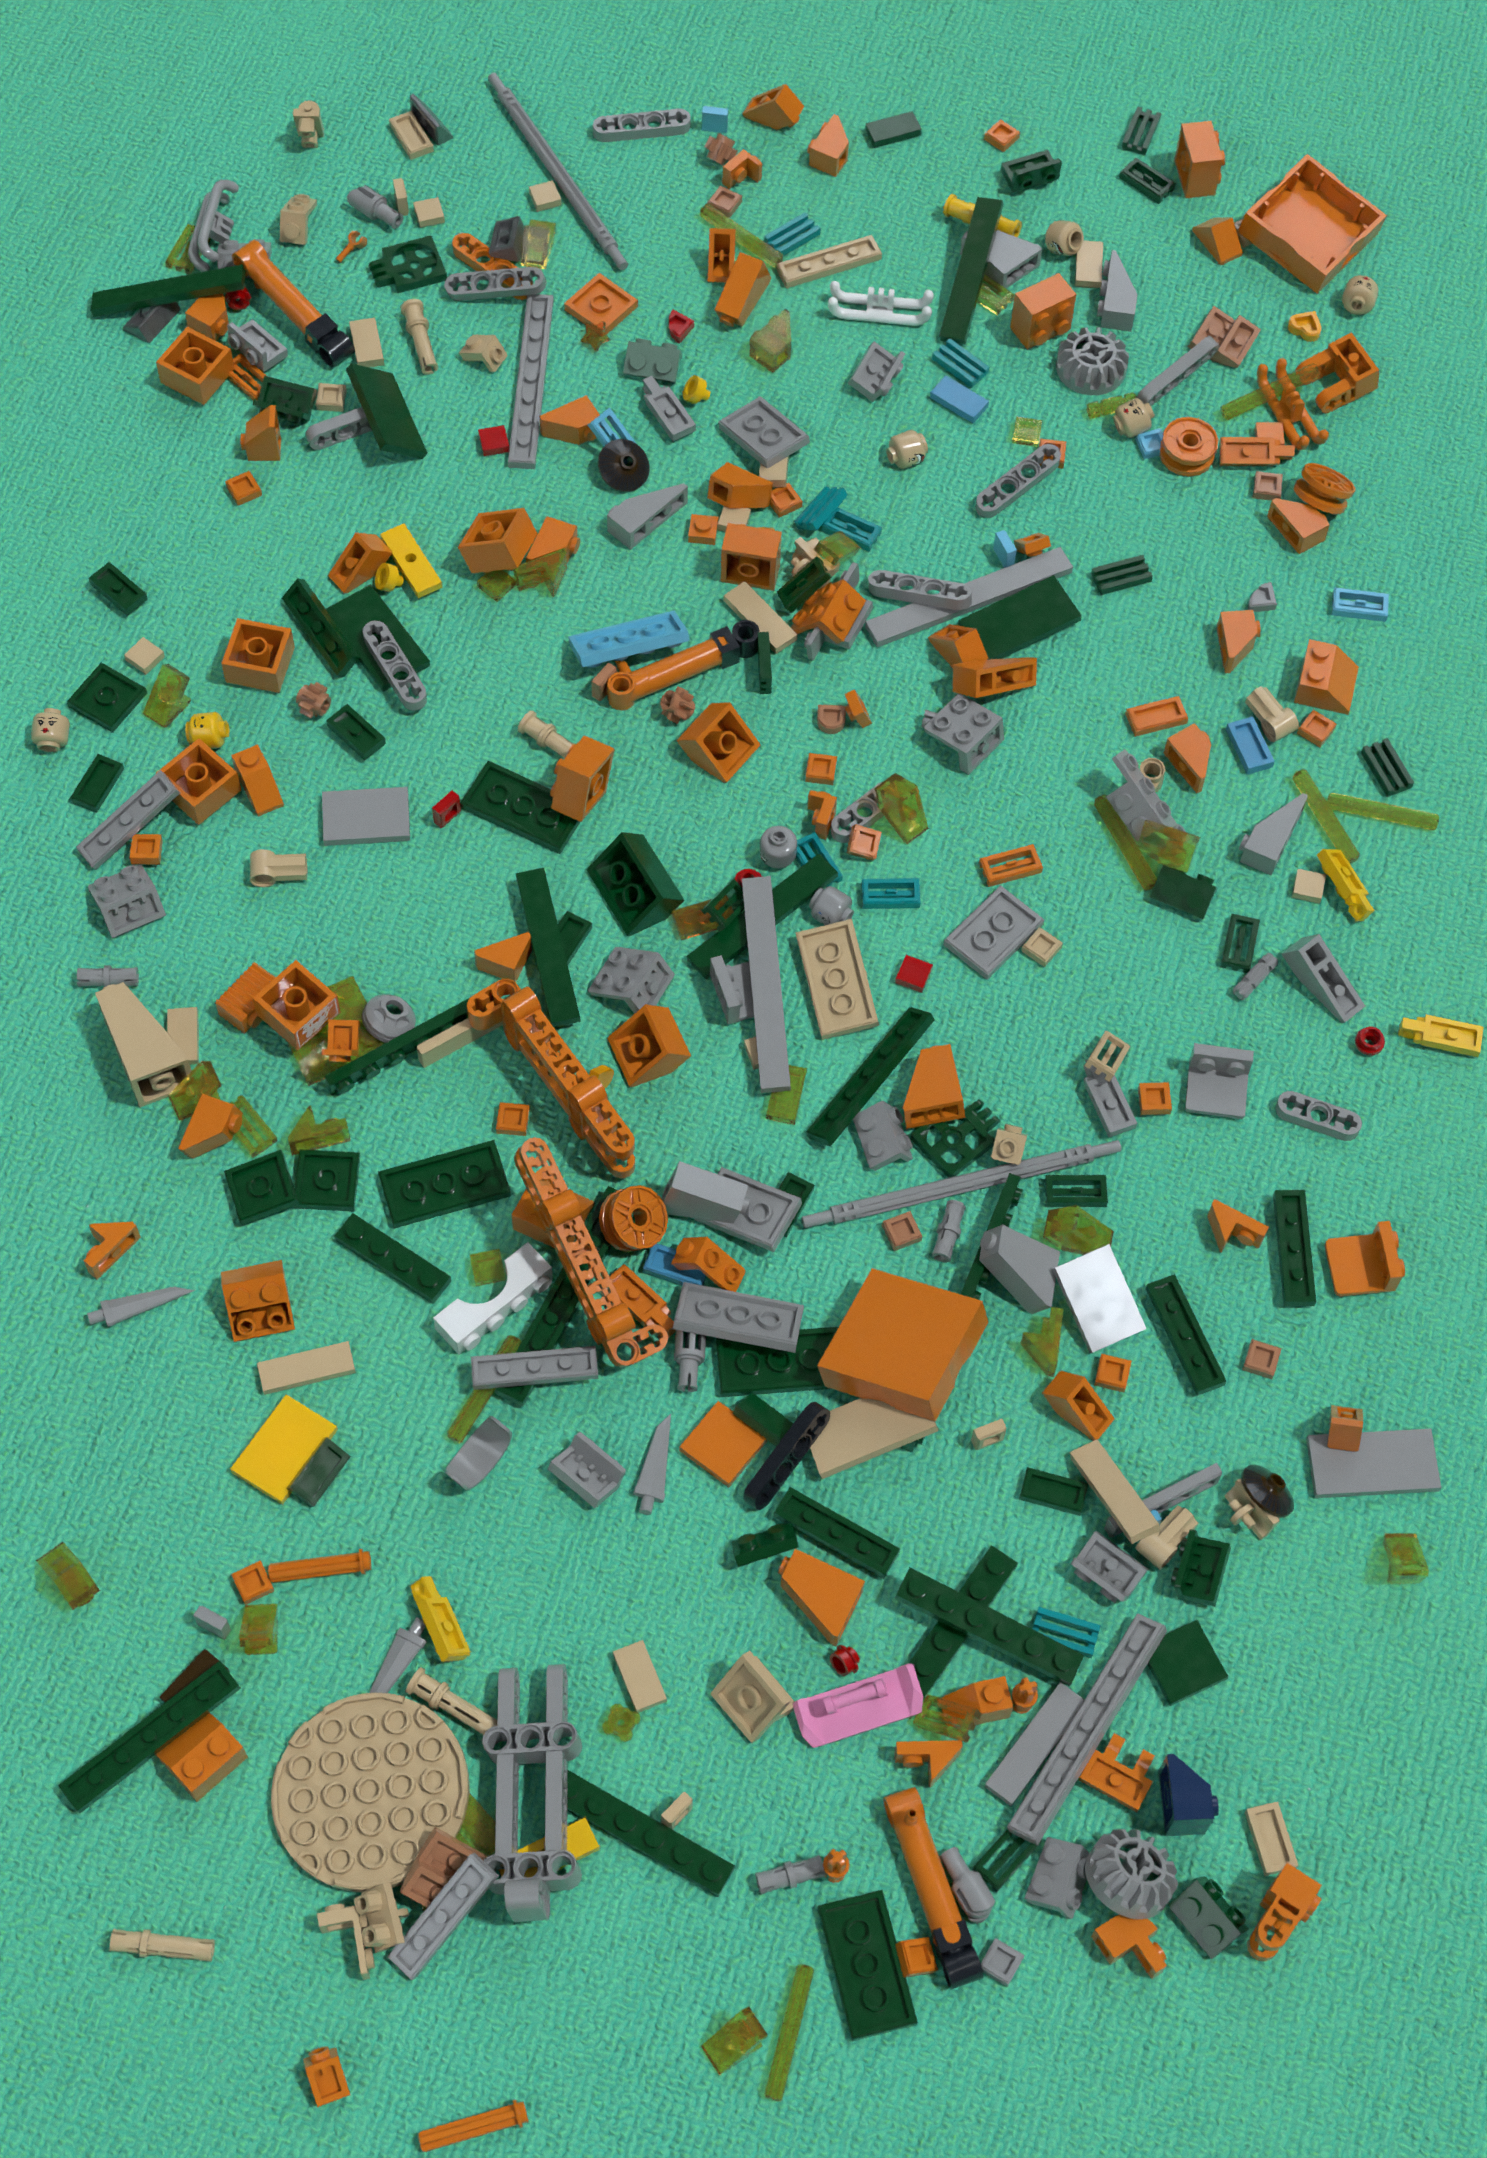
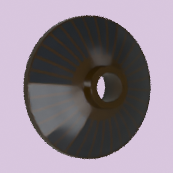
M627 439L613 440L602 448L598 456V470L602 479L608 486L617 491H635L648 478L650 470L648 457L644 450L633 441ZM623 459H627L630 462V466H626Z
M1248 1465L1241 1473V1481L1245 1491L1254 1503L1273 1516L1280 1518L1289 1516L1294 1509V1501L1283 1478L1259 1465Z

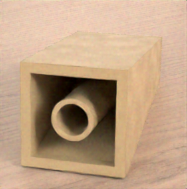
M124 982L117 985H108L101 991L95 992L104 1021L139 1107L196 1086L185 1052Z

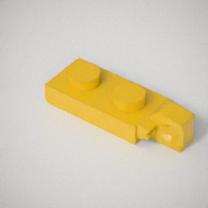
M1322 849L1316 855L1322 864V870L1331 878L1336 886L1337 894L1349 906L1348 912L1356 921H1364L1374 912L1373 907L1366 898L1369 893L1342 850Z
M1426 1014L1425 1017H1417L1416 1020L1403 1017L1399 1024L1398 1036L1413 1039L1414 1043L1422 1046L1478 1057L1481 1052L1484 1027Z
M431 1576L421 1577L410 1587L414 1601H416L422 1620L428 1629L441 1662L464 1660L471 1655V1651L447 1597L439 1595Z

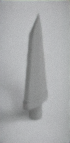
M169 1287L122 1298L104 1300L100 1302L102 1309L89 1312L87 1315L90 1325L106 1320L107 1327H110L195 1290Z
M671 1414L656 1427L638 1482L634 1487L633 1495L642 1498L639 1512L645 1515L652 1514L654 1501L664 1502Z
M416 1617L408 1631L399 1628L369 1693H388L418 1652L423 1649L427 1641L420 1637L426 1627L422 1619Z

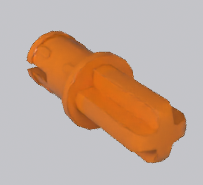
M1024 1677L1013 1688L1012 1704L1014 1705V1711L1017 1713L1025 1714L1029 1712L1037 1702L1038 1686L1036 1681L1030 1682L1028 1677Z
M832 1849L823 1861L825 1877L829 1876L828 1881L833 1883L842 1881L850 1866L847 1853L843 1849L840 1852Z

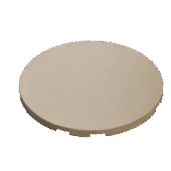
M363 1693L349 1696L323 1708V1711L316 1714L308 1722L305 1721L288 1741V1746L281 1760L277 1763L272 1783L271 1807L275 1827L281 1842L291 1857L315 1879L329 1886L352 1892H364L391 1882V1886L394 1888L403 1885L412 1864L434 1827L456 1838L468 1807L470 1792L468 1766L461 1746L453 1732L435 1712L425 1705L406 1699L404 1696L390 1693Z

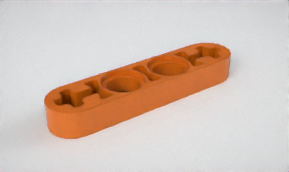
M460 233L452 240L454 255L475 271L518 268L508 260L490 256V247L471 234ZM486 256L490 260L486 263H480L477 261V258ZM514 278L504 279L502 287L510 288L513 286ZM527 295L512 296L519 300L527 299Z

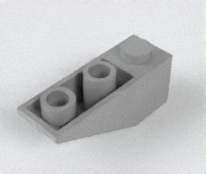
M1112 250L1110 260H1105L1103 276H1107V280H1102L1100 296H1105L1104 301L1099 300L1097 316L1102 317L1101 328L1131 332L1135 316L1137 292L1116 250Z

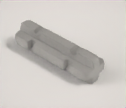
M1266 953L1243 977L1241 982L1233 988L1234 995L1240 1000L1247 998L1267 977L1269 972L1278 965L1277 958L1271 953Z

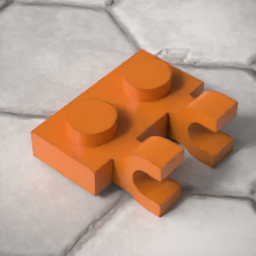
M1114 1733L1104 1753L1098 1750L1094 1751L1078 1780L1131 1810L1138 1812L1153 1783L1152 1780L1145 1777V1774L1155 1755L1143 1749L1133 1770L1115 1760L1126 1739Z

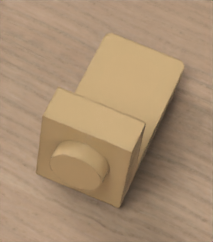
M297 194L290 198L280 211V242L303 245L307 243L308 216L317 206L316 199H310V196L305 194Z
M334 1904L325 1907V1912L317 1913L318 1924L322 1934L354 1927L361 1976L363 1980L370 1979L369 1969L375 1968L372 1948L364 1946L362 1938L363 1928L369 1926L367 1915L357 1913L355 1906L345 1908L344 1904Z

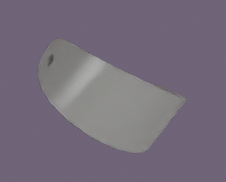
M490 1415L456 1453L444 1470V1473L465 1490L474 1488L501 1459L511 1442L512 1432L499 1420Z

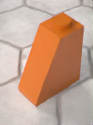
M741 252L739 253L714 309L720 318V322L731 327L734 324L743 327L771 280L764 261Z
M950 1044L935 1045L930 1048L921 1049L903 1105L906 1129L965 1118L963 1097Z
M795 1549L791 1558L785 1556L779 1568L778 1574L782 1575L781 1587L829 1643L837 1647L863 1593L865 1581Z

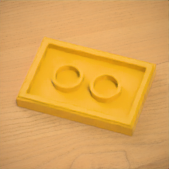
M286 1394L230 1468L231 1473L283 1505L292 1493L287 1489L288 1485L322 1439L328 1437L331 1440L338 1431V1428L332 1422Z

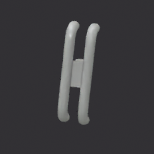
M222 179L217 181L212 191L207 193L203 199L188 249L190 262L201 272L209 271L210 266L200 258L199 251L212 262H216L219 259L218 253L209 247L208 238L210 237L221 244L230 239L229 236L231 235L234 221L218 212L217 208L219 202L227 204L230 201V197L223 193V190H228L232 193L238 192L239 186L233 181Z

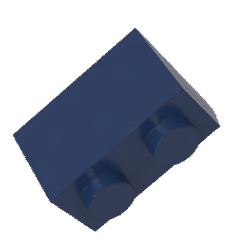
M1167 1754L1158 1770L1165 1836L1204 1835L1210 1825L1213 1824L1214 1816H1218L1217 1796H1212L1211 1785L1175 1754Z

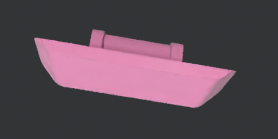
M910 1663L812 1697L799 1699L793 1702V1709L802 1737L813 1748L921 1713L923 1694L914 1666Z

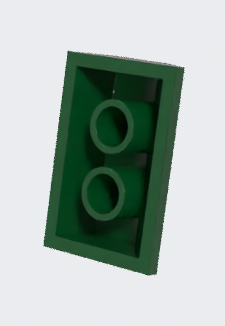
M621 832L586 869L627 936H632L666 920L685 901L643 834Z

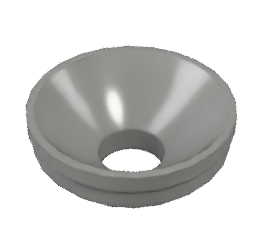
M390 994L377 995L371 998L362 1012V1021L366 1030L382 1042H388L415 1027L416 1023L415 1013L410 1005L402 998ZM389 1004L397 1006L401 1010V1014H391L386 1006Z

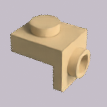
M472 335L467 339L465 346L459 352L464 361H483L489 372H496L507 357L506 351L495 335Z
M1005 1124L1004 1129H997L991 1155L992 1159L1016 1165L1021 1163L1028 1135L1022 1133V1127Z

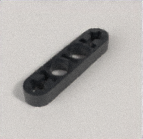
M811 1402L805 1407L746 1487L743 1495L746 1503L757 1510H761L771 1502L827 1426L830 1419V1411L817 1402Z

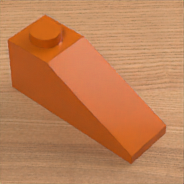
M1037 658L973 660L953 664L952 692L979 698L1036 686Z

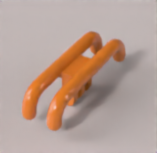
M1280 358L1276 363L1277 380L1283 390L1281 400L1277 399L1268 382L1267 365L1260 364L1257 368L1258 386L1278 422L1283 423V431L1290 443L1295 445V449L1299 451L1305 450L1308 447L1309 437L1318 445L1324 444L1329 437V433L1325 429L1320 430V432L1305 408L1304 401L1300 399V394L1298 391H1295L1294 384L1288 379L1286 372L1287 361L1284 358ZM1301 421L1309 437L1306 435L1300 437L1292 423Z

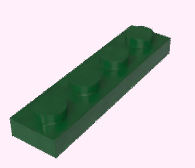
M297 578L282 599L336 676L345 677L360 656L304 579Z
M1275 1190L1273 1201L1284 1306H1315L1316 1293L1305 1190Z
M354 1213L351 1214L334 1235L336 1242L432 1304L437 1301L452 1281L450 1275Z
M1175 1274L1147 1284L1145 1289L1196 1395L1198 1396L1225 1386L1227 1381Z
M789 1487L774 1512L775 1518L786 1524L792 1522L796 1530L883 1579L900 1553V1548L792 1487Z

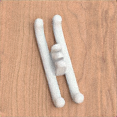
M832 281L830 284V292L833 297L828 300V308L838 318L919 326L925 324L932 315V309L928 306L934 298L931 290H926L920 299L894 297L895 289H890L888 296L884 295V288H879L878 295L874 294V287L868 288V294L842 291L838 281ZM838 301L867 305V311L842 308L838 305ZM893 308L922 309V312L919 315L893 313Z

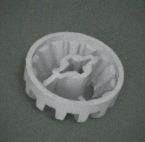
M1088 327L1081 328L1079 334L1076 331L1071 332L1066 340L1061 341L1057 354L1056 371L1060 380L1071 390L1084 395H1103L1115 390L1124 381L1129 353L1125 351V343L1120 339L1116 340V335L1111 331L1105 336L1102 334V328L1100 327L1096 328L1095 333H1089ZM1086 343L1083 349L1076 350L1078 344Z
M1114 1829L1110 1834H1103L1087 1856L1085 1872L1092 1891L1108 1908L1128 1918L1148 1919L1158 1915L1172 1898L1178 1885L1175 1877L1177 1871L1173 1861H1166L1169 1856L1167 1849L1163 1848L1158 1851L1153 1846L1155 1838L1149 1836L1146 1840H1143L1140 1837L1139 1830L1131 1829L1127 1833L1125 1829ZM1125 1847L1130 1850L1128 1851V1853L1120 1850V1848ZM1151 1872L1159 1875L1153 1881H1146Z

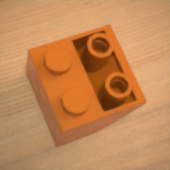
M282 1260L221 1272V1285L234 1342L295 1329Z

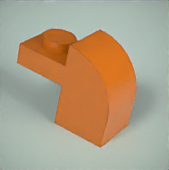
M1117 1915L1096 1928L1091 1935L1110 1965L1133 1951L1151 1979L1161 1974L1167 1966L1164 1962L1167 1958L1157 1942L1152 1943L1149 1940L1158 1930L1156 1925L1149 1919H1132Z

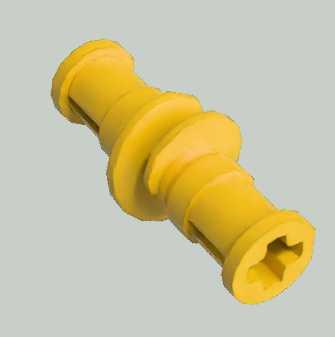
M950 194L944 204L943 214L946 217L953 216L964 223L970 224L975 204L958 199L955 194ZM1001 215L997 230L1018 237L1022 222L1019 220L1012 221Z

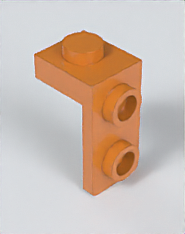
M328 1019L327 1049H322L321 1055H329V1061L351 1062V1056H358L360 1021Z
M708 1237L683 1238L677 1246L676 1254L671 1262L678 1270L699 1269L721 1289L734 1292L737 1291L746 1272L745 1268Z

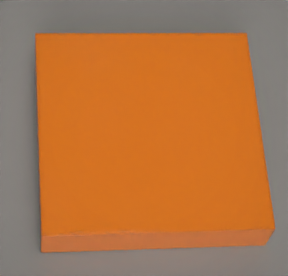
M600 273L564 303V310L602 337L606 336L638 307V300Z
M717 1401L681 1444L679 1451L729 1488L765 1445L767 1439L735 1416L731 1409Z

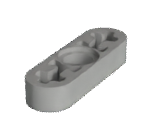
M362 407L310 426L305 433V437L312 449L320 450L372 430ZM348 425L344 429L339 430L341 427Z
M891 782L877 784L835 816L831 823L832 837L840 843L849 842L853 825L857 824L869 828L895 808L899 796L896 785ZM881 793H882L883 795H885V796L888 795V794L891 795V798H890V799L887 798V797H884L883 799L880 800ZM867 807L872 810L873 814L869 817H861L857 810ZM849 825V831L845 829L840 831L839 826L846 827Z
M1286 1091L1282 1093L1276 1104V1113L1281 1119L1343 1141L1355 1139L1362 1127V1120L1357 1113L1298 1092ZM1288 1102L1294 1103L1292 1111L1286 1109ZM1306 1106L1307 1110L1305 1112V1115L1302 1116L1301 1113L1303 1107ZM1321 1110L1326 1114L1327 1119L1323 1122H1317L1311 1117V1112ZM1333 1116H1335V1123L1332 1126L1330 1125ZM1345 1121L1351 1123L1349 1130L1343 1129Z

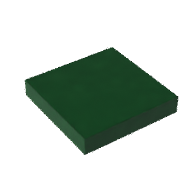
M101 662L67 700V704L71 709L113 733L145 697L147 690L142 685Z
M281 1149L224 1171L238 1219L242 1226L299 1204L285 1156Z
M300 1149L295 1192L299 1204L294 1206V1209L354 1212L361 1158L360 1152Z
M1198 1620L1165 1634L1147 1663L1170 1706L1228 1678L1224 1667Z

